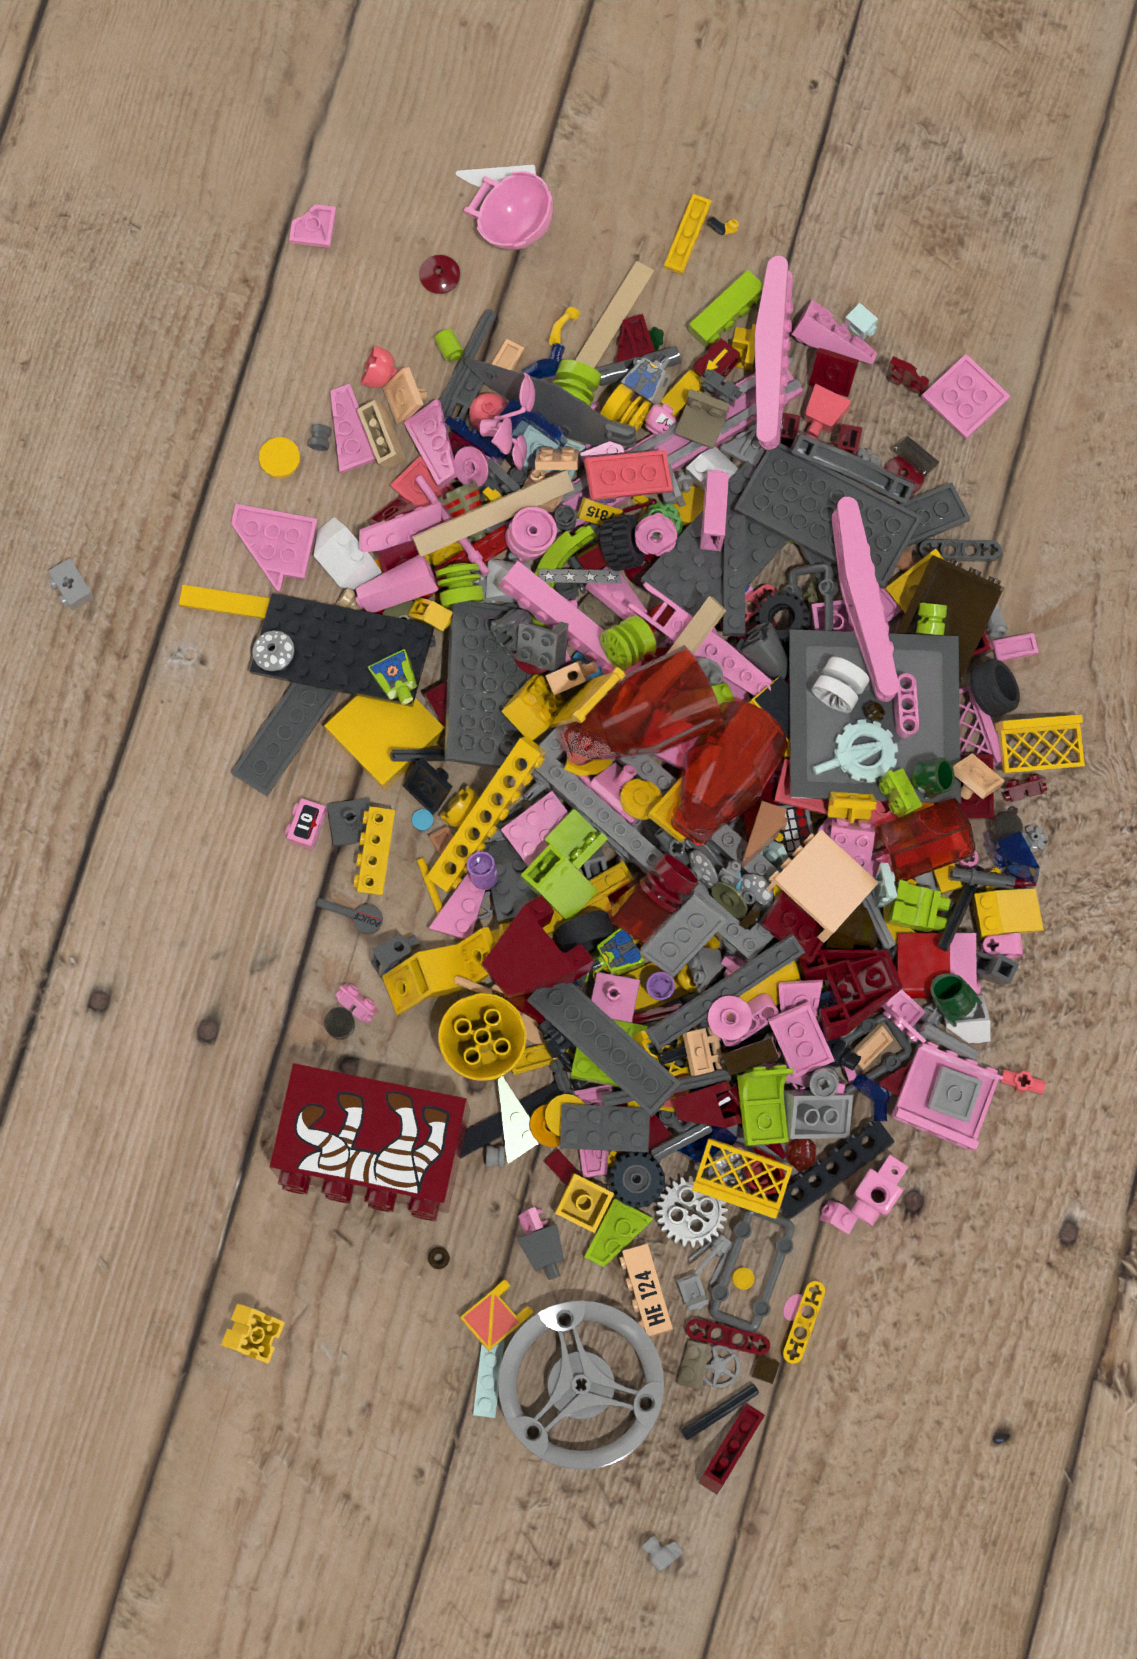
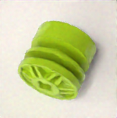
M562 360L556 373L558 379L554 380L553 383L559 385L591 407V401L594 399L592 392L597 390L601 374L585 363L575 360Z
M459 563L449 565L435 572L437 578H446L438 581L437 585L448 587V590L439 594L441 606L451 608V604L485 601L483 586L473 585V582L481 579V575H471V573L480 570L479 564Z
M632 615L621 621L619 625H614L610 629L604 630L600 637L601 647L606 658L615 668L618 667L622 671L636 665L638 661L645 660L643 657L647 652L656 653L657 646L653 632L648 624L637 615Z

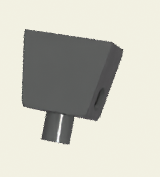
M557 1224L517 1239L535 1272L544 1269L548 1280L561 1276L556 1264L563 1262L564 1257Z

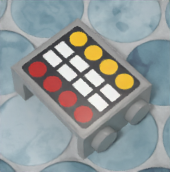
M779 804V807L787 809L785 817L788 818L785 830L780 829L778 837L774 842L783 844L789 858L793 860L795 857L792 854L800 845L804 848L806 845L803 842L813 833L808 810L790 805L780 806Z

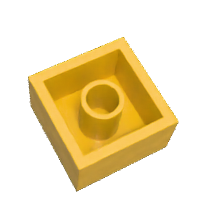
M573 1173L554 1213L595 1233L614 1193Z

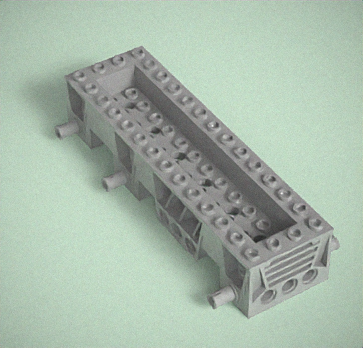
M611 704L602 713L593 707L582 723L575 721L557 726L539 745L547 751L543 756L545 761L539 769L535 768L531 775H533L535 784L523 797L533 805L544 792L549 793L553 791L559 801L563 799L599 833L602 832L608 838L604 843L628 864L635 863L646 874L650 870L656 871L655 864L662 857L663 853L659 850L660 842L654 834L661 827L658 824L647 826L644 820L640 819L632 827L574 774L564 770L568 756L571 752H574V738L587 736L590 743L587 755L592 754L596 750L612 759V764L616 762L621 768H624L626 765L633 766L637 771L633 778L652 782L659 788L662 797L676 784L677 780L611 723L612 719L608 713L612 706ZM710 811L695 828L701 835V841L709 844L727 864L737 861L741 865L748 843L738 833L745 827V822L743 820L740 821V817L737 816L727 825ZM758 854L747 866H741L740 873L741 877L746 874L760 875L771 884L769 878L778 869L761 854ZM689 862L686 866L691 870L692 868ZM699 881L698 886L691 892L692 894L695 891L728 916V921L715 933L720 946L726 951V954L722 957L723 959L725 956L736 955L748 963L778 941L777 938L761 926L768 911L762 914L761 919L755 926L751 924L745 930L739 925L742 918L736 919L715 901L711 888H707ZM682 894L684 897V902L691 894ZM655 903L650 908V911L660 918L666 909ZM725 966L720 973L721 975H723L727 969Z

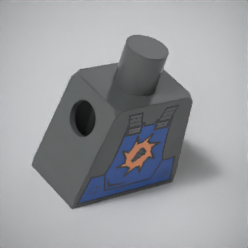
M399 934L374 947L369 961L381 978L382 975L410 958L412 950L419 947L420 943L415 935L404 939Z

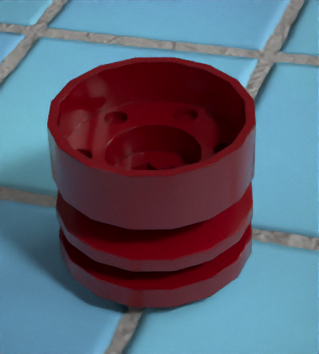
M665 853L656 862V871L650 870L647 873V877L640 881V885L654 902L662 908L674 912L678 909V904L684 902L682 894H691L698 886L699 880L684 863L674 856Z

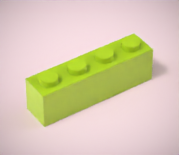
M747 270L689 324V333L705 348L714 342H718L721 338L720 335L725 330L727 332L730 331L739 317H745L754 303H760L764 284Z

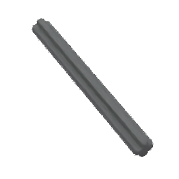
M490 309L485 310L439 400L444 417L451 404V399L468 368L465 360L467 358H475L496 317L495 312Z
M721 1069L697 1076L678 1078L677 1080L682 1086L676 1092L730 1081L731 1076L728 1070ZM623 1090L602 1095L604 1107L634 1101Z

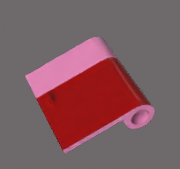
M897 933L898 976L903 985L902 990L912 999H933L931 994L932 980L938 975L955 974L960 975L977 994H980L981 985L980 981H977L976 933H956L948 951H943L937 947L943 933Z

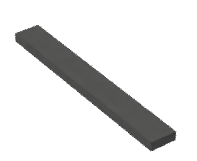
M791 933L646 1030V1033L656 1048L660 1050L708 1018L710 1007L716 1000L724 996H741L804 954L805 951L793 933Z

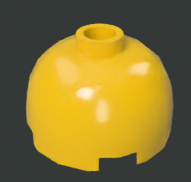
M466 786L465 791L461 789L450 800L447 812H441L440 818L452 827L460 828L479 800V796L469 786Z

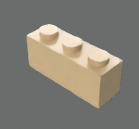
M373 400L358 408L357 411L378 464L390 469L405 461V455L385 405Z

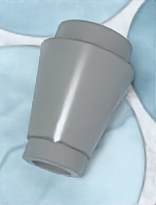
M996 605L987 625V631L991 638L1005 636L1008 629L999 605Z

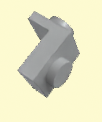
M694 1273L677 1280L688 1311L700 1310L709 1303L699 1275Z

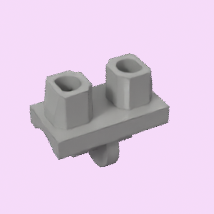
M670 464L669 470L673 491L662 493L666 504L678 503L682 507L686 503L681 489L685 493L689 492V487L693 484V478L685 475L684 472H680L677 479Z

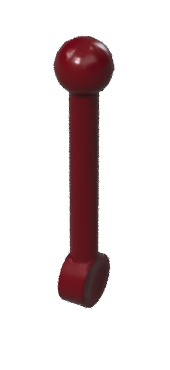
M652 498L649 502L622 509V514L655 505L657 500Z

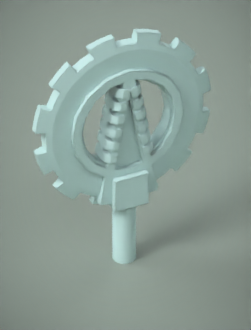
M866 719L857 720V724L851 725L849 723L843 728L845 732L842 735L838 734L835 741L838 747L834 750V759L812 767L813 773L817 775L838 767L844 773L847 771L851 774L853 780L860 781V779H865L866 783L876 782L875 778L882 777L890 767H895L897 759L894 757L895 753H898L897 743L893 744L891 739L893 737L892 733L888 729L885 731L881 728L882 724L876 721L866 723ZM862 736L871 737L877 741L852 746L854 740ZM881 750V757L876 764L871 766L860 764Z

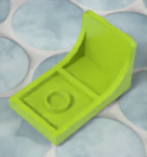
M786 1065L773 1066L772 1068L755 1067L745 1070V1074L737 1076L745 1146L789 1142L784 1103V1083L786 1077L794 1073L793 1068L787 1069Z

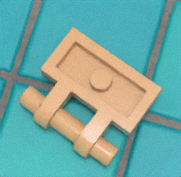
M710 1026L708 1027V1036L706 1028L688 1031L683 1034L691 1076L713 1072V1062H715L716 1070L723 1069L721 1064L723 1053L721 1052L719 1042L721 1038L711 1030ZM709 1043H711L713 1055L710 1053Z

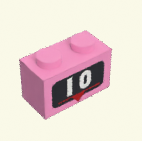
M301 798L300 803H296L292 815L295 817L292 824L289 823L286 828L285 835H287L288 842L313 850L327 813L326 806Z

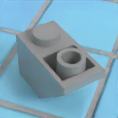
M702 947L688 962L694 983L701 994L716 981L724 968V965L721 964L723 958L718 949Z

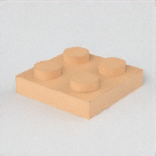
M570 446L562 447V449H553V447L537 449L535 470H578L579 449H574V447Z

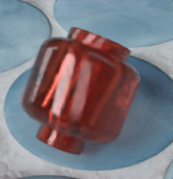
M811 1139L791 1140L788 1144V1162L797 1170L807 1169L815 1163L816 1144Z

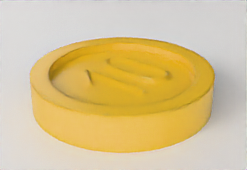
M744 1267L737 1269L732 1277L733 1284L740 1290L749 1289L755 1280L753 1272Z

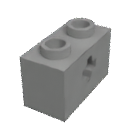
M70 558L48 571L51 575V578L48 580L54 590L59 588L62 593L59 598L65 607L69 605L71 610L74 611L94 599ZM70 583L73 587L69 589L67 584Z

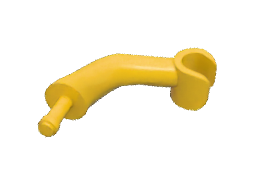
M575 307L567 308L565 314L554 323L549 338V344L552 347L560 345L561 328L569 319L575 321L580 316V311Z

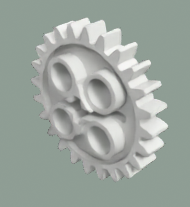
M692 1176L689 1177V1182H685L684 1178L681 1177V1184L679 1185L673 1181L674 1188L671 1189L666 1186L665 1190L668 1194L660 1195L664 1202H657V1206L662 1208V1210L656 1211V1215L663 1216V1218L658 1220V1224H665L661 1231H669L667 1239L674 1236V1244H677L680 1240L683 1241L684 1248L688 1242H691L692 1248L695 1247V1242H699L700 1246L703 1247V1240L705 1239L712 1243L710 1236L718 1237L719 1234L716 1230H724L720 1222H727V1218L722 1216V1214L728 1213V1209L722 1208L726 1202L692 1191L694 1185ZM689 1192L694 1198L691 1202H684L681 1196ZM678 1202L689 1210L696 1208V1214L708 1218L710 1221L706 1222L695 1214L690 1217L686 1209L678 1207L674 1203ZM710 1203L713 1206V1210L709 1213L703 1212L701 1205ZM677 1211L683 1214V1219L678 1222L673 1221L671 1218L672 1213ZM700 1222L703 1228L699 1232H694L690 1228L691 1224Z

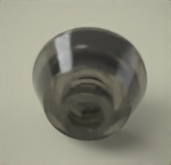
M651 819L645 820L641 825L640 834L652 845H660L654 834L661 827Z

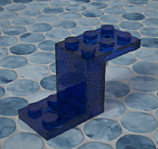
M512 398L499 416L520 410L522 408L520 399L516 401ZM525 411L524 413L509 417L512 423V438L516 440L519 435H523L530 425L560 447H564L568 442L563 429L554 422L550 425L546 417L538 411H535V413ZM448 416L444 423L451 432L485 453L486 456L494 459L500 466L508 456V454H503L491 442L494 437H483L474 428L470 431L466 423L458 417L453 419Z

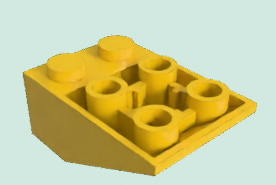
M540 674L532 675L507 702L501 712L524 736L533 741L549 728L565 701L559 693L553 694L545 677L540 676Z

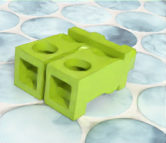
M899 880L895 884L897 898L891 902L893 904L890 907L887 924L930 933L932 930L943 931L945 929L947 918L936 915L937 910L948 911L951 899L941 896V891L908 884L907 881Z

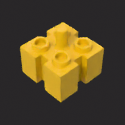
M237 1304L231 1321H234L232 1330H226L221 1346L269 1364L275 1347L271 1346L274 1338L279 1339L285 1322L265 1315V1313L253 1308Z

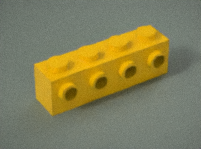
M370 806L368 811H364L362 824H366L365 833L361 832L359 845H363L362 854L358 853L356 866H360L359 875L354 876L353 887L357 888L356 893L381 897L383 895L395 810Z

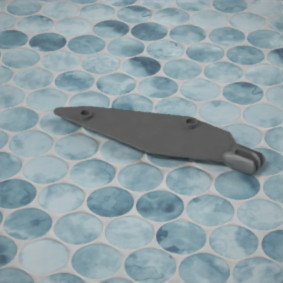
M473 358L465 360L466 365L486 385L522 408L520 389L525 377L524 374ZM530 376L535 388V402L531 412L527 413L558 435L595 447L608 441L626 447H635L636 428L634 426L608 420L559 385Z

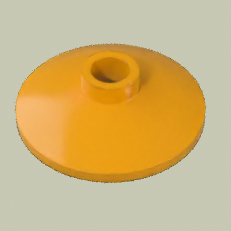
M548 1104L540 1106L533 1112L530 1118L531 1134L543 1146L558 1147L560 1146L561 1137L545 1128V1112Z

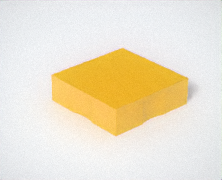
M356 696L324 725L328 735L347 754L359 762L363 770L383 791L404 774L413 763L392 762L389 756L392 749H431L446 733L445 727L416 698L413 707Z

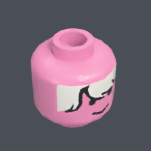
M666 403L663 405L654 404L644 418L646 428L656 435L659 433L665 434L675 422V416L672 414L674 410Z

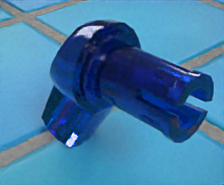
M559 343L552 344L549 359L534 362L523 369L522 373H527L529 376L537 379L556 376L565 350L564 345Z
M864 1075L856 1076L853 1086L862 1095L872 1099V1102H874L873 1121H887V1102L891 1100L889 1092Z

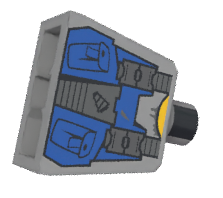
M661 353L654 363L644 357L622 379L621 383L653 405L660 404L672 379V376L664 370L670 359Z

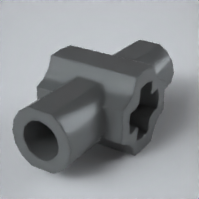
M659 828L655 832L654 836L660 842L659 850L661 853L670 854L685 865L690 862L689 855L685 852L686 844L684 841L680 843L663 828Z

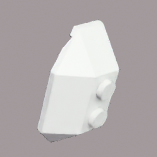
M335 517L318 529L314 557L340 588L346 589L348 587L351 590H356L357 587L383 574L370 554L359 550V541Z

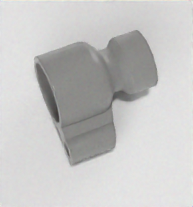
M654 1535L641 1548L645 1553L650 1554L651 1564L661 1573L680 1557L684 1551L676 1542L661 1547L659 1545L660 1541Z

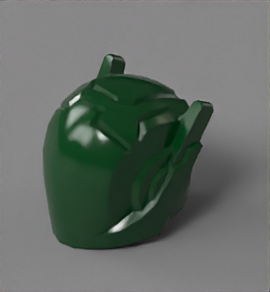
M943 757L921 760L912 771V781L920 792L925 793L924 799H933L937 795L952 789L955 781L954 769L951 763Z
M942 974L932 980L931 994L939 1011L948 1019L953 1027L957 1026L956 1020L966 1017L975 1007L976 1003L982 1004V1001L977 997V993L960 975Z

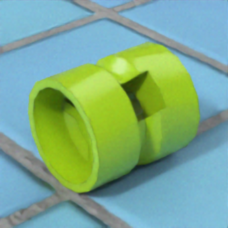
M920 603L918 615L921 616V619L917 621L916 633L944 636L945 623L942 620L946 618L947 606Z

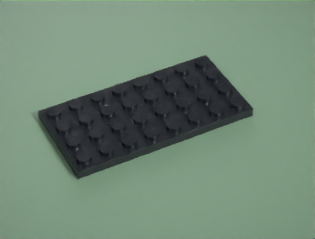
M272 593L260 636L269 631H280L288 635L294 644L293 659L288 666L281 670L267 671L259 667L253 658L250 673L402 705L398 697L394 699L388 698L372 676L368 666L405 649L411 662L417 687L410 690L413 700L404 704V706L413 707L434 627L429 624ZM270 646L268 650L273 651L275 646Z

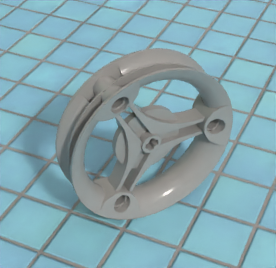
M571 1301L551 1306L534 1315L513 1336L501 1361L498 1380L499 1398L509 1427L522 1445L531 1453L558 1467L590 1470L602 1468L622 1460L638 1448L647 1438L661 1410L664 1393V1375L658 1352L652 1340L631 1317L614 1307L602 1303ZM563 1314L571 1317V1323L567 1326H562L559 1323V1317ZM583 1321L605 1325L621 1334L632 1345L642 1363L645 1375V1386L640 1391L617 1384L614 1381L613 1373L608 1364L599 1356L585 1352L577 1328ZM551 1330L559 1334L562 1358L554 1365L549 1375L548 1392L550 1400L534 1418L524 1416L518 1398L517 1381L519 1369L530 1346L543 1333ZM573 1331L578 1352L568 1354L563 1333ZM578 1380H581V1382L585 1380L587 1382L585 1384L587 1389L578 1391L576 1389V1382ZM614 1390L635 1395L634 1406L612 1400ZM642 1398H649L652 1401L650 1409L643 1410L640 1407L639 1402ZM555 1406L561 1413L544 1428L538 1420ZM608 1406L632 1410L636 1417L635 1422L625 1434L614 1442L597 1449L580 1451L562 1448L549 1442L547 1435L557 1423L566 1417L589 1419L602 1413ZM534 1426L539 1429L540 1434L536 1439H530L527 1436V1430L530 1427Z

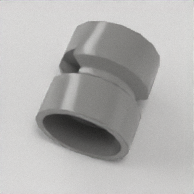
M825 1065L815 1069L810 1079L811 1092L821 1099L831 1098L836 1093L839 1076L835 1069Z

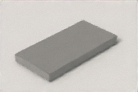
M694 891L640 948L639 953L674 978L728 921V916Z

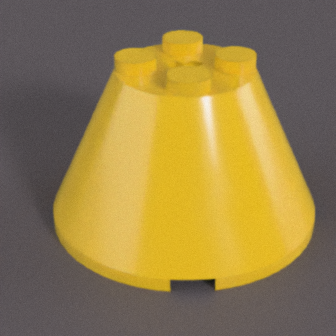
M479 993L458 1000L448 1009L441 1021L438 1039L443 1058L456 1073L471 1080L488 1081L504 1076L518 1064L526 1047L527 1035L520 1013L510 1002L497 995ZM485 1039L488 1040L485 1043H479V1041H484Z

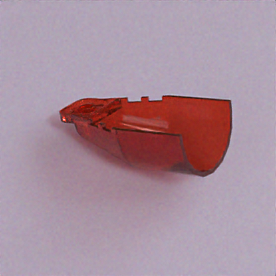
M684 645L627 673L623 680L614 688H611L607 692L608 694L592 708L582 723L575 721L563 727L560 737L569 761L576 766H583L592 761L664 753L721 726L723 719L716 695L703 668L694 654Z
M741 701L723 702L709 713L685 752L676 811L670 821L673 829L694 844L705 845L714 833L727 825L735 817L741 815L745 810L754 806L781 763L788 748L786 734L779 722L767 711L751 703Z

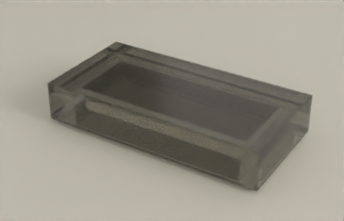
M909 436L894 449L896 454L924 477L931 473L939 464L936 458Z

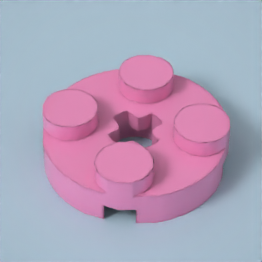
M656 513L642 519L635 527L636 545L645 554L649 555L650 553L661 556L664 552H670L676 544V526L672 520L661 513ZM659 532L660 538H651L652 533Z

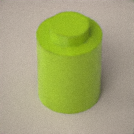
M453 329L443 330L434 337L446 361L455 362L462 357L464 350Z

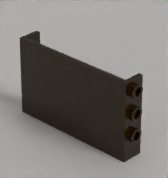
M932 555L896 634L933 635L916 633L917 621L921 619V616L918 615L919 604L946 605V618L942 620L945 623L944 636H958L960 685L1005 587L1001 586V581L989 576L988 579L981 577L982 572L970 567L969 571L961 568L962 563L954 559H950L948 562Z

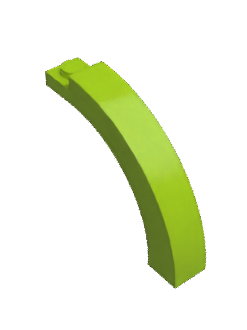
M590 525L579 528L573 537L568 531L562 534L542 557L535 575L540 578L538 569H562L567 560L576 551L597 537ZM545 582L554 589L555 582ZM531 613L534 625L551 630L546 624L539 622Z

